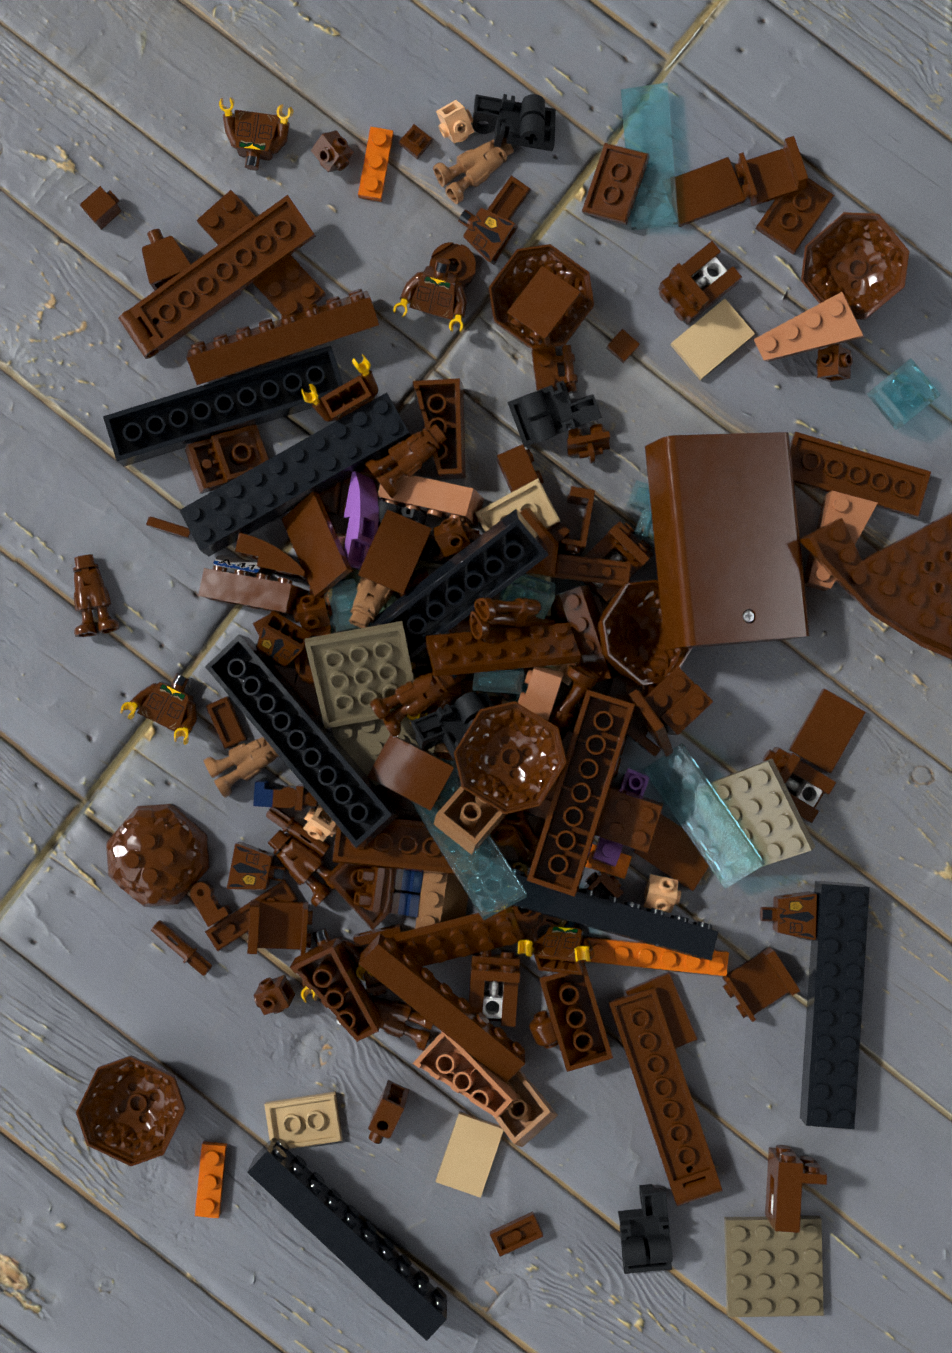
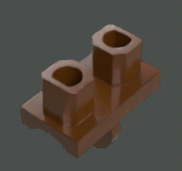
M601 423L592 425L590 427V435L582 436L581 429L579 428L569 429L567 439L568 457L579 455L580 459L588 457L590 464L595 463V456L602 455L603 450L610 449L609 431L605 432Z

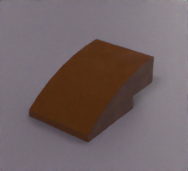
M257 425L212 435L210 439L188 444L185 449L200 494L216 490L268 460Z
M387 509L358 576L404 595L432 528Z
M239 533L235 549L236 553L245 558L258 560L257 567L263 571L307 580L306 572L286 553L266 541Z
M390 734L367 777L431 811L454 767Z

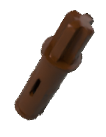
M271 807L268 810L266 817L283 829L282 832H288L323 857L330 844L326 841L322 842L319 839L312 838L303 829L304 826L294 819V816L291 818L275 807Z
M161 920L152 927L151 931L184 960V964L187 962L202 976H205L211 970L212 964L197 952V948L193 949ZM170 936L175 942H177L178 946L168 937Z

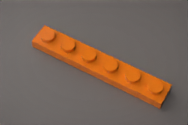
M586 936L593 948L594 957L590 961L585 962L727 976L728 951L714 950L712 960H704L643 942Z

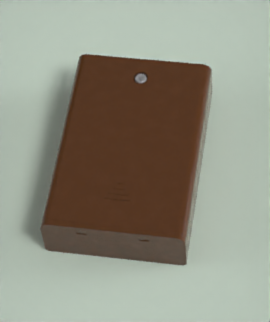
M789 432L671 435L646 445L645 454L665 650L783 641L809 637Z

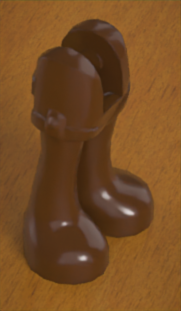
M488 597L479 598L474 604L476 611H472L470 614L472 635L477 640L485 639L489 635L490 626L509 625L520 628L535 624V615L540 612L541 604L538 600L528 598H516L514 601L493 600Z
M575 663L574 666L570 665L567 670L568 677L573 681L571 691L562 703L554 708L548 722L558 727L559 733L570 727L572 719L576 715L575 709L585 697L586 691L591 690L599 679L595 672L578 663Z
M524 810L508 813L503 818L507 824L497 825L490 833V838L496 845L512 846L518 854L519 861L531 867L540 837L533 832ZM518 831H519V832L523 835V837L525 838L524 841H523V840L521 839V837L519 836Z

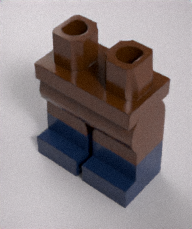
M269 780L255 782L253 806L292 808L295 806V810L302 811L306 806H317L319 804L303 784L277 788L269 787Z
M374 866L359 869L357 875L358 882L367 883L366 892L356 891L354 904L372 912L417 917L420 895L395 890L421 893L423 872Z

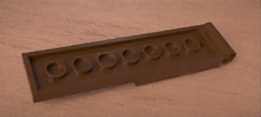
M286 195L135 306L123 312L118 319L144 358L149 359L158 354L160 350H165L240 296L241 290L314 239L316 235L290 197Z
M654 986L608 1001L677 1207L722 1192L723 1190Z

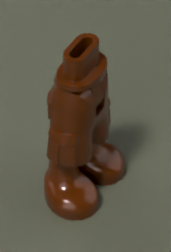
M435 424L428 430L424 428L423 431L412 434L405 441L402 440L388 449V456L380 460H369L365 465L388 495L393 498L397 494L396 482L404 474L406 477H410L423 466L422 464L437 449H440L439 445L447 438ZM394 463L398 464L396 468L384 474V472Z
M93 554L75 557L76 567L73 568L75 593L73 599L75 610L82 613V624L74 629L75 637L98 635L92 613L94 608L97 609L99 633L107 634L119 630V622L109 616L107 610L109 605H111L109 593L104 586L101 572L98 569L99 566L94 563Z
M432 671V673L421 675L414 681L406 682L397 687L395 694L392 696L373 699L370 701V705L376 716L380 720L383 719L389 733L396 737L400 735L401 721L407 715L416 717L423 711H426L432 703L447 693L448 688L454 685L456 681L452 675L434 677ZM399 703L402 704V706L394 710H391L394 706L398 705Z
M280 829L271 838L268 844L275 850L273 853L289 870L290 876L299 885L306 883L313 893L311 903L317 907L331 893V890L313 876V872H317L333 890L334 887L325 878L332 870L323 865V857L313 849L307 848L299 840L293 838L291 834L287 836Z
M370 996L382 1019L380 1029L399 1039L405 1035L416 1043L418 1050L424 1051L426 1049L431 1032L425 1029L413 1028L408 1026L406 1022L411 1021L432 1030L433 1024L419 1012L412 1011V1007L406 1002Z

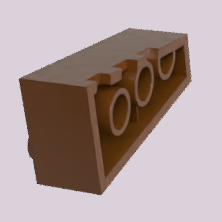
M213 566V569L204 568L198 596L235 605L241 604L242 606L254 609L263 608V610H273L279 614L284 612L293 615V609L297 608L296 598L308 595V590L293 585V580L279 577L278 581L270 580L271 576L257 573L256 577H251L249 572L235 569L234 573H229L227 568Z

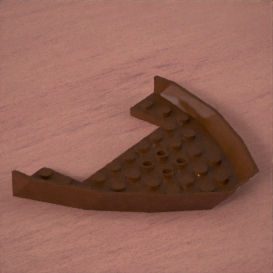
M952 512L864 559H861L842 518L800 538V543L871 615L919 646L952 660Z

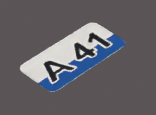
M218 555L213 562L214 565L257 573L260 570L257 567V562Z

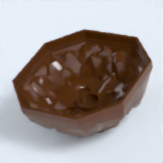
M843 212L805 246L801 282L819 304L843 292L855 318L866 320L905 287L910 251L879 214Z
M551 244L517 249L489 286L494 323L531 350L566 345L594 307L589 272ZM542 266L579 290L583 299L578 308L573 305L549 335L551 342L549 347L543 343L540 345L536 344L529 338V333L524 330L519 332L510 325V318L507 314L508 310Z
M657 580L624 584L605 608L598 623L602 655L620 674L633 680L640 686L660 683L677 666L681 668L692 648L665 650L659 584Z
M516 701L480 709L454 751L462 788L504 814L540 806L567 763L558 727Z
M173 804L137 806L106 842L108 876L144 907L179 904L191 890L192 886L210 868L207 833Z
M130 1055L99 1066L96 1069L79 1104L76 1115L87 1146L128 1166H134L165 1154L186 1107L174 1075L157 1067L152 1062L143 1061Z

